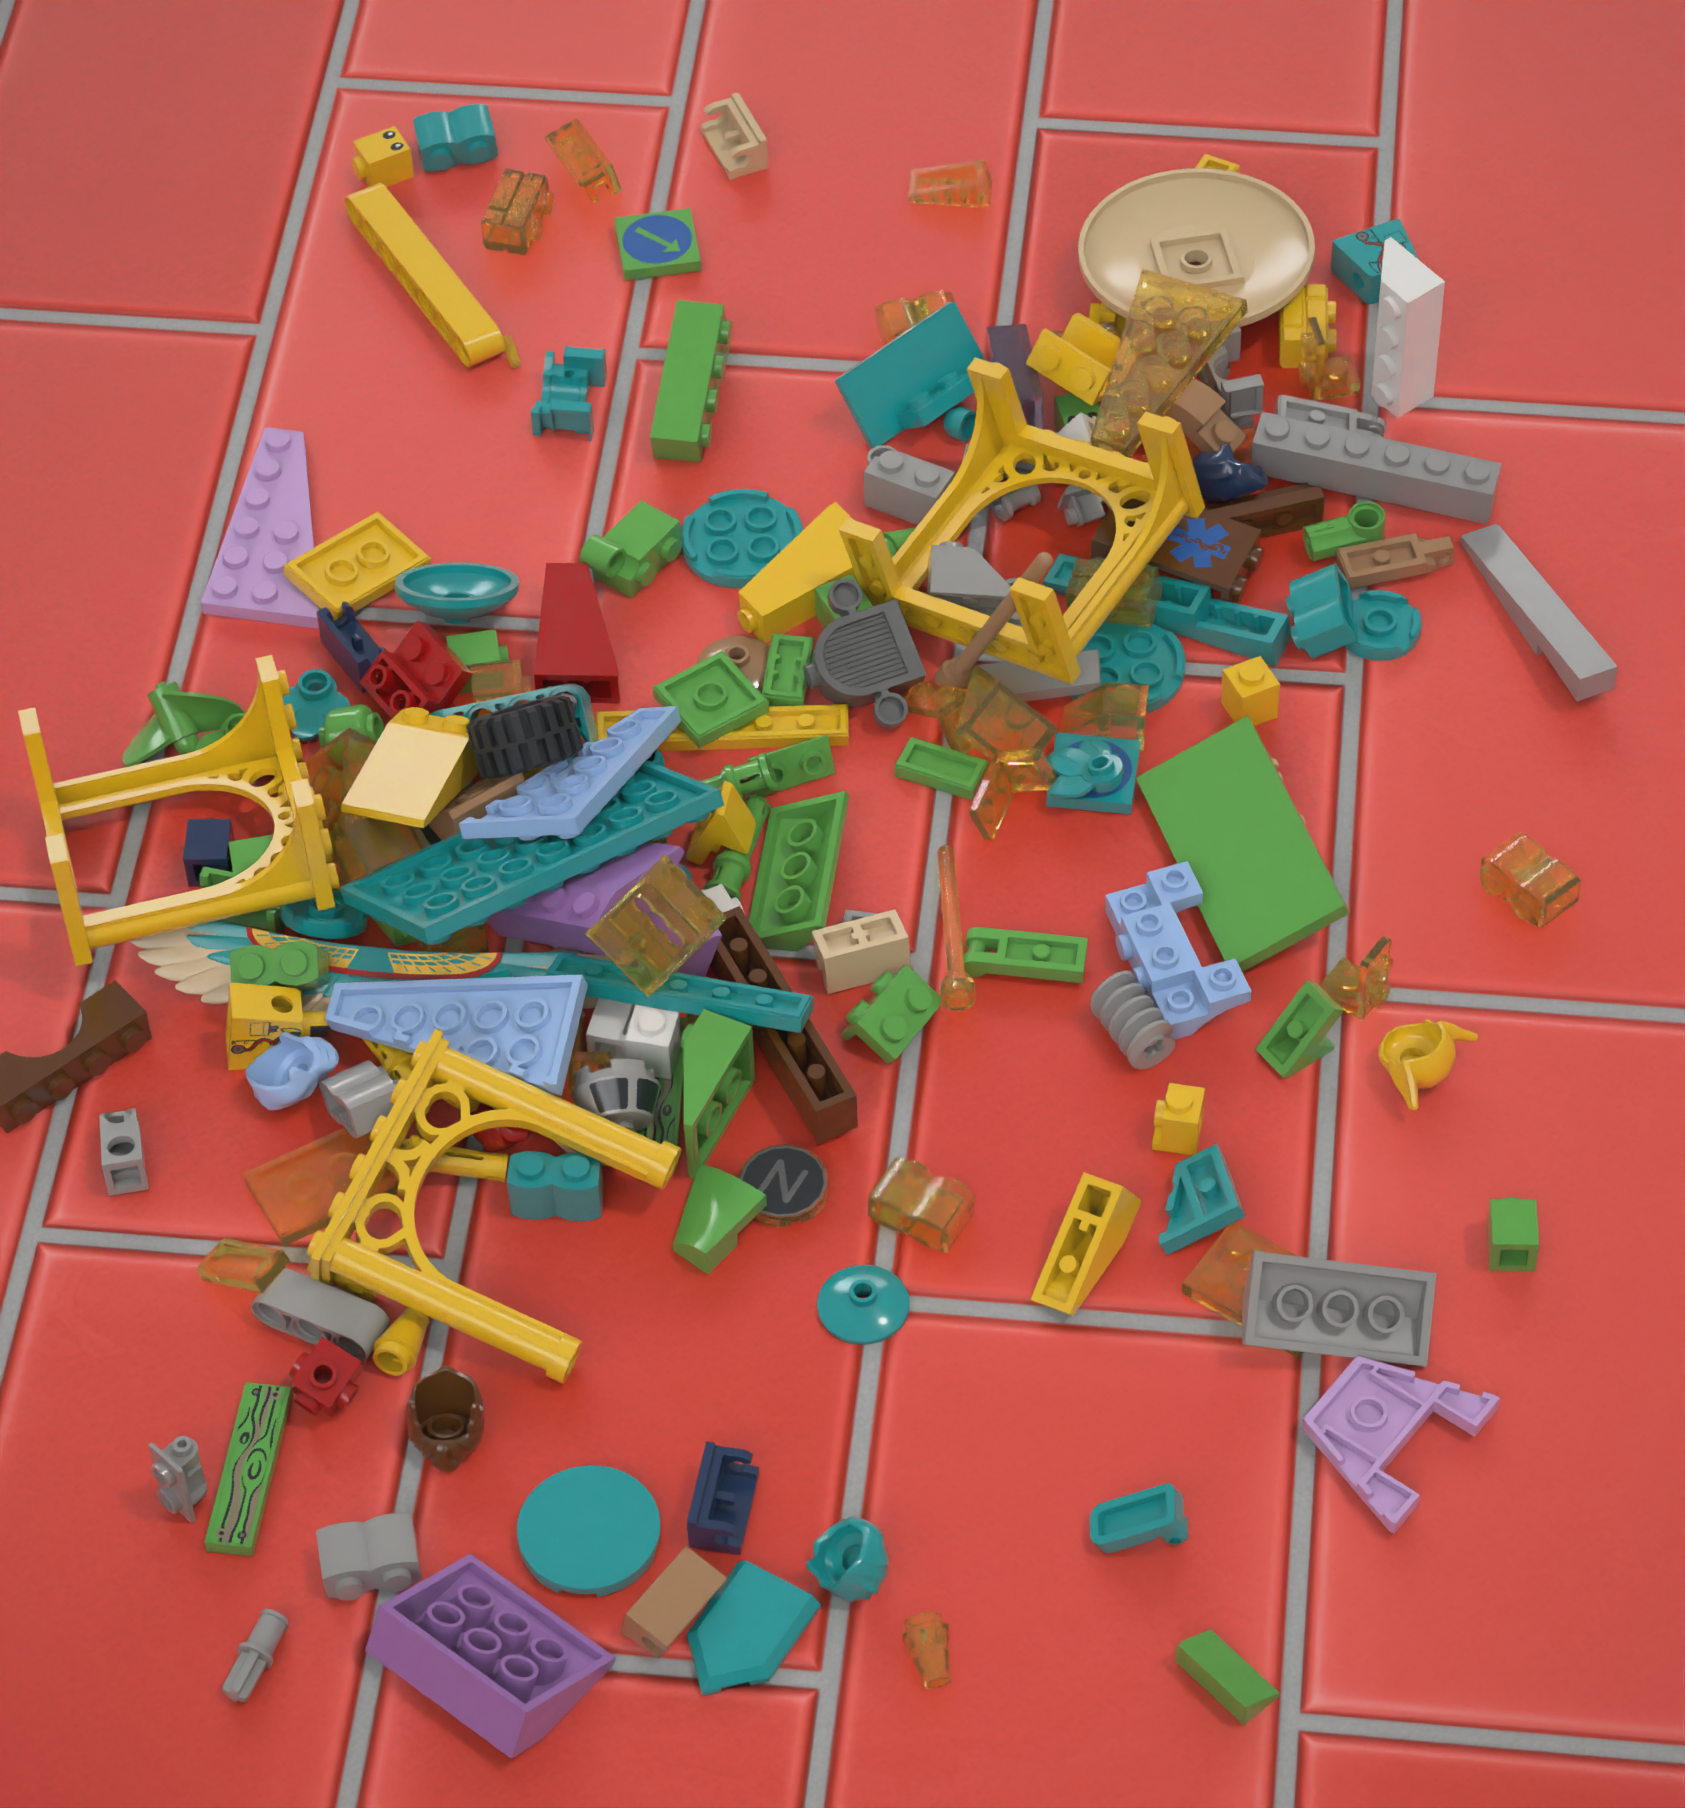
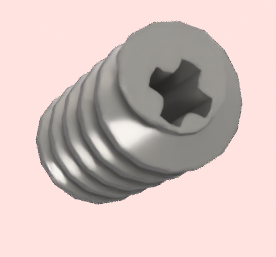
M1124 970L1113 974L1099 985L1091 996L1090 1009L1096 1018L1100 1019V1023L1105 1030L1109 1031L1113 1041L1118 1043V1048L1127 1056V1060L1134 1068L1140 1070L1151 1068L1166 1059L1175 1049L1176 1042L1174 1038L1170 1037L1173 1027L1168 1020H1163V1013L1159 1008L1154 1007V1001L1150 996L1145 995V989L1142 985L1135 983L1136 977L1132 972Z

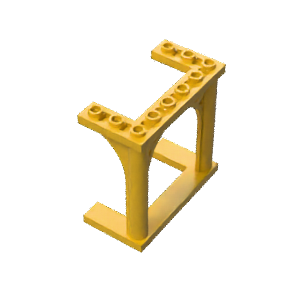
M975 357L967 367L977 399L974 430L964 460L954 479L893 558L890 555L881 529L847 518L840 527L839 532L858 583L873 606L897 599L907 626L967 647L990 616L917 591L928 576V559L932 545H939L947 541L954 542L974 516L985 506L997 498L1023 487L1045 483H1062L1082 487L1098 495L1110 507L1116 520L1115 539L1104 562L1063 616L1054 589L1018 577L1009 590L1022 627L1007 622L984 651L985 654L1073 684L1081 674L1077 661L1078 655L1184 515L1197 519L1205 509L1181 423L1173 418L1161 417L1145 412L1137 422L1148 462L1144 463L1126 457L1117 451L1110 452L1092 446L1083 440L1076 441L1058 435L1049 429L1042 430L1027 425L1009 368L997 362L991 363ZM1019 461L1035 466L1029 474L1023 475L1015 471L1016 464ZM1006 472L1008 480L1005 482H1000L1004 480L1003 474ZM1132 498L1146 502L1138 508H1122L1123 504ZM1128 521H1135L1133 527H1129L1126 524Z
M272 655L255 658L258 680L253 701L240 722L216 742L183 755L53 783L35 707L18 711L47 837H45L50 864L76 967L93 963L91 949L313 898H315L318 911L335 907L332 890L340 888L336 867L332 861L331 854H333L329 832L327 828L324 829L322 820H326L325 809L321 794L315 795L310 784L299 738L291 739L289 730L297 729L292 704L284 705L283 696L290 695L285 669L276 670ZM262 776H275L271 782L264 786H251L255 780ZM210 790L230 792L250 798L263 806L271 815L275 827L273 839L269 847L259 860L237 876L210 887L83 916L63 826L64 820L188 792ZM278 792V797H270V795Z

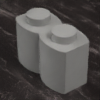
M367 1060L321 1080L318 1084L327 1111L338 1124H343L351 1136L359 1138L372 1131L380 1115L388 1116L394 1105L390 1102L391 1095L399 1080L392 1081L383 1066L376 1067L371 1061Z
M410 1513L386 1514L365 1522L337 1523L316 1531L322 1580L327 1598H338L345 1601L354 1600L373 1589H386L398 1592L422 1580L416 1534Z

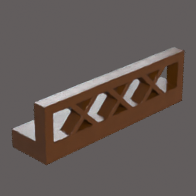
M1302 483L1244 496L1229 502L1221 501L1219 503L1205 505V510L1260 529V539L1302 530L1304 526L1323 522L1325 496L1320 486L1309 487L1308 483Z

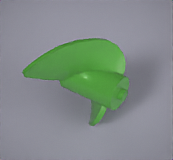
M165 682L155 685L156 689L147 694L155 713L124 751L122 761L126 767L137 765L169 744L174 745L181 755L193 752L199 741L198 733L219 730L230 715L245 712L239 704L232 700L203 693L181 692L177 682L165 684Z

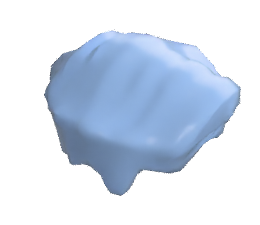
M283 1032L280 1034V1043L270 1046L245 1069L246 1079L254 1092V1097L258 1099L263 1107H266L268 1110L283 1109L309 1097L315 1090L318 1082L325 1079L329 1072L336 1068L339 1061L337 1050L321 1037H298L288 1032Z

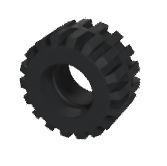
M550 696L507 707L480 716L466 726L480 777L489 779L511 776L565 760L576 755L584 747L570 697Z

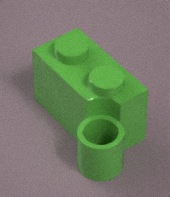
M641 500L603 538L597 534L591 536L582 548L580 561L581 563H587L588 567L592 568L595 579L632 598L643 587L650 585L656 574L668 562L674 561L680 554L682 549L680 521Z

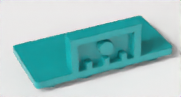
M949 302L836 378L835 384L868 446L872 449L884 444L904 429L926 426L974 393L967 367L975 357L985 360L956 303Z

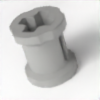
M1020 471V472H1019V474H1023V475H1024V474H1029L1028 472H1024V471ZM1038 484L1011 491L989 503L992 511L1000 520L1007 521L1013 517V512L1028 504L1031 506L1038 504L1041 501Z

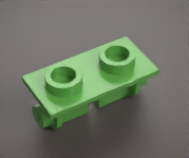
M828 735L817 738L812 737L807 741L767 753L776 775L778 788L770 790L767 787L755 791L754 794L765 796L835 774ZM751 756L747 760L748 762L756 760L758 756ZM756 774V775L747 777V779L756 777V776H758L759 774Z

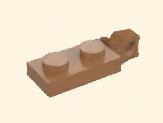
M1413 533L1338 548L1336 550V561L1339 569L1347 578L1350 589L1423 575L1452 565L1454 547L1449 536L1426 540V538H1418L1417 534Z

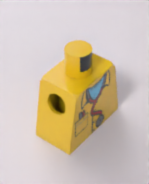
M229 983L225 1032L228 1070L248 1068L255 1058L263 1054L270 1046H275L281 1042L280 1034L283 1032H288L298 1037L327 1038L328 1023L325 1020L327 1011L302 1012L301 992L297 988Z

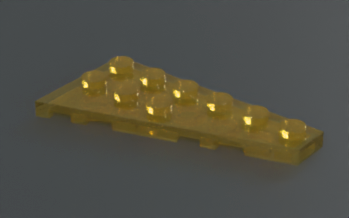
M1142 269L1113 362L1112 372L1109 376L1090 437L1091 445L1110 452L1117 451L1130 458L1142 443L1137 426L1139 419L1145 412L1161 417L1165 415L1248 312L1247 299Z

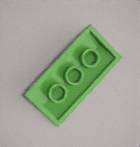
M846 791L770 809L749 922L765 948L798 951L813 940L812 931L826 927L849 795Z

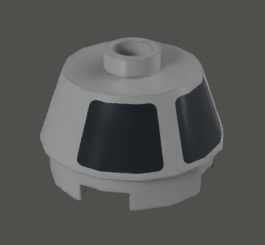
M630 1058L610 1059L611 1067L591 1073V1068L586 1065L576 1071L573 1077L574 1089L571 1096L577 1106L634 1132L650 1125L661 1085L655 1079L654 1068L646 1070L645 1061Z

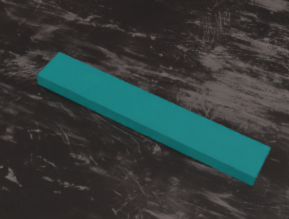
M561 952L558 953L544 975H583L588 984L585 996L700 1015L702 1010L706 1009L741 1023L801 1033L814 1008V996Z

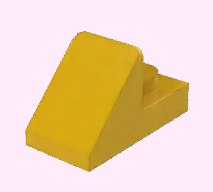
M725 780L719 788L724 806L709 812V816L702 821H698L693 830L685 859L702 865L710 851L717 853L721 845L742 854H748L756 828L755 818L734 785Z

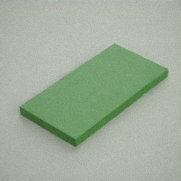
M1249 716L1240 719L1136 777L1177 864L1188 861L1203 892V904H1199L1198 907L1224 961L1235 958L1241 971L1244 972L1350 914Z

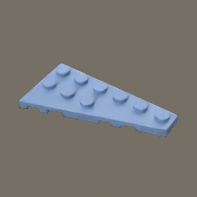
M678 706L637 709L606 729L608 738L584 743L583 749L578 752V757L567 763V759L551 764L516 787L517 796L505 800L496 799L485 806L486 816L481 819L468 817L460 822L459 827L463 839L519 837L520 840L527 841L546 835H558L561 839H569L580 835L590 821L601 812V809L612 797L618 794L619 789L629 778L635 775L639 767L652 756V753L681 722Z
M583 975L335 983L325 1020L331 1030L411 1053L415 1052L421 1040L428 1042L436 1028L444 1032L443 1039L450 1041V1048L546 1092L562 1096L588 984Z

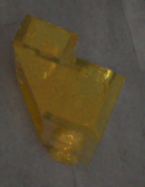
M664 854L603 913L585 934L649 997L712 936L728 917L717 907L713 900L708 898L686 876L679 866L675 865ZM635 897L643 899L649 905L651 911L659 915L664 920L666 926L679 935L682 940V947L674 945L668 939L666 933L653 924L650 916L638 909L635 904Z

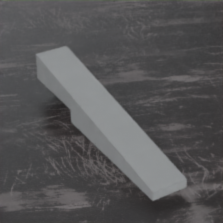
M1498 523L1461 535V545L1536 655L1540 653L1545 654L1575 700L1580 701L1613 690L1615 688L1618 666Z

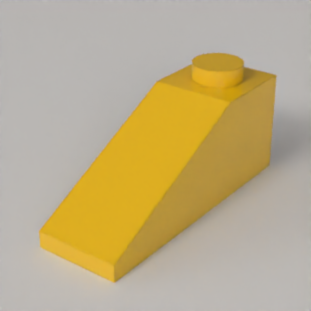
M1083 1172L1030 1300L1074 1316L1125 1243L1142 1200L1121 1185Z

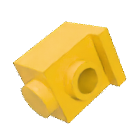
M1169 1083L1166 1101L1157 1100L1152 1150L1186 1155L1197 1153L1203 1123L1205 1088Z

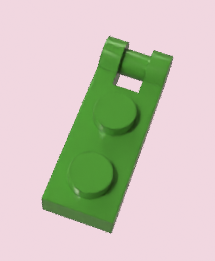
M973 927L967 930L965 947L968 949V952L963 954L961 971L969 977H981L987 973L1083 983L1088 938ZM992 949L997 950V953H990L987 951Z

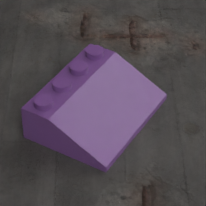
M647 841L637 846V850L632 854L613 857L600 863L601 866L596 871L587 874H577L564 880V884L555 890L541 891L528 897L526 903L519 907L503 909L490 915L486 923L499 936L621 959L685 851L679 846Z
M471 1553L379 1605L365 1649L367 1653L381 1662L386 1668L403 1678L424 1696L437 1703L456 1717L458 1721L471 1728L511 1759L542 1740L614 1665L616 1659L612 1654Z

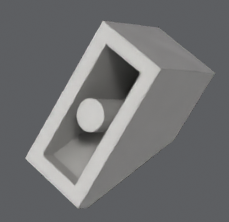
M953 541L932 545L928 559L927 594L968 609L995 611L1010 592L1011 586L973 547H964L963 544Z

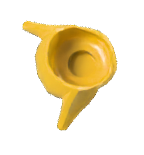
M1425 1020L1424 1023L1395 1027L1383 1037L1379 1045L1378 1057L1380 1063L1391 1075L1408 1108L1417 1110L1419 1108L1418 1089L1432 1088L1440 1084L1449 1075L1456 1061L1454 1042H1476L1478 1034L1446 1021L1433 1023L1430 1020Z

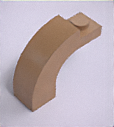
M1156 368L1138 373L1104 407L1131 435L1139 430L1137 422L1145 412L1161 417L1173 418L1181 423L1183 433L1202 452L1216 453L1224 444L1230 445L1232 452H1234L1247 437L1220 409L1226 401L1218 393L1201 381L1175 370Z

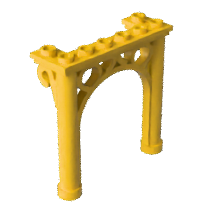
M435 1028L428 1042L421 1040L411 1059V1065L414 1066V1069L408 1080L400 1078L390 1099V1102L394 1104L387 1117L380 1115L370 1134V1140L373 1141V1144L367 1155L360 1153L355 1159L349 1173V1178L352 1179L346 1193L339 1191L332 1201L328 1211V1217L332 1219L325 1232L317 1230L307 1250V1255L311 1257L307 1272L315 1280L330 1286H334L336 1283L345 1292L367 1301L375 1300L379 1293L545 1370L547 1377L564 1384L577 1361L583 1341L457 1284L441 1274L425 1256L416 1234L414 1211L421 1185L435 1162L455 1143L471 1134L495 1127H519L534 1131L662 1190L666 1187L674 1172L682 1148L667 1141H663L660 1144L449 1047L450 1041L443 1039L444 1032ZM439 1099H443L450 1105L460 1109V1121L446 1128L433 1127L427 1122L425 1116L429 1112L430 1106ZM480 1103L497 1109L470 1115V1112L477 1110ZM415 1120L418 1132L425 1139L419 1146L413 1149H399ZM408 1167H414L411 1176L409 1175ZM387 1169L393 1172L398 1179L397 1196H403V1202L396 1195L389 1193L374 1195ZM379 1209L393 1210L401 1220L402 1229L386 1239L373 1238L365 1229L371 1215ZM354 1230L356 1232V1239L359 1243L350 1239ZM405 1245L416 1269L383 1254H389Z

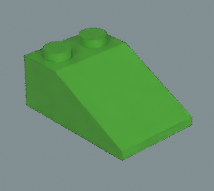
M706 1009L702 1010L694 1024L689 1023L680 1044L683 1049L684 1133L688 1177L693 1179L700 1165L707 1163L756 1080L752 1026Z

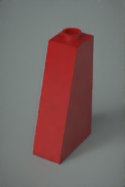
M546 563L534 668L535 690L544 689L548 686L577 684L583 687L588 695H590L591 703L620 704L621 694L618 667L588 564ZM567 691L563 692V693H565V694L572 695L571 693H569V692H567Z

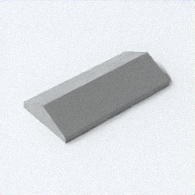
M1252 1251L1242 1297V1345L1350 1358L1361 1356L1375 1361L1427 1366L1437 1273Z

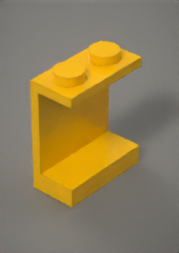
M1078 312L1070 319L1061 338L1048 329H1043L1025 364L1092 406L1119 392L1131 380L1144 353Z

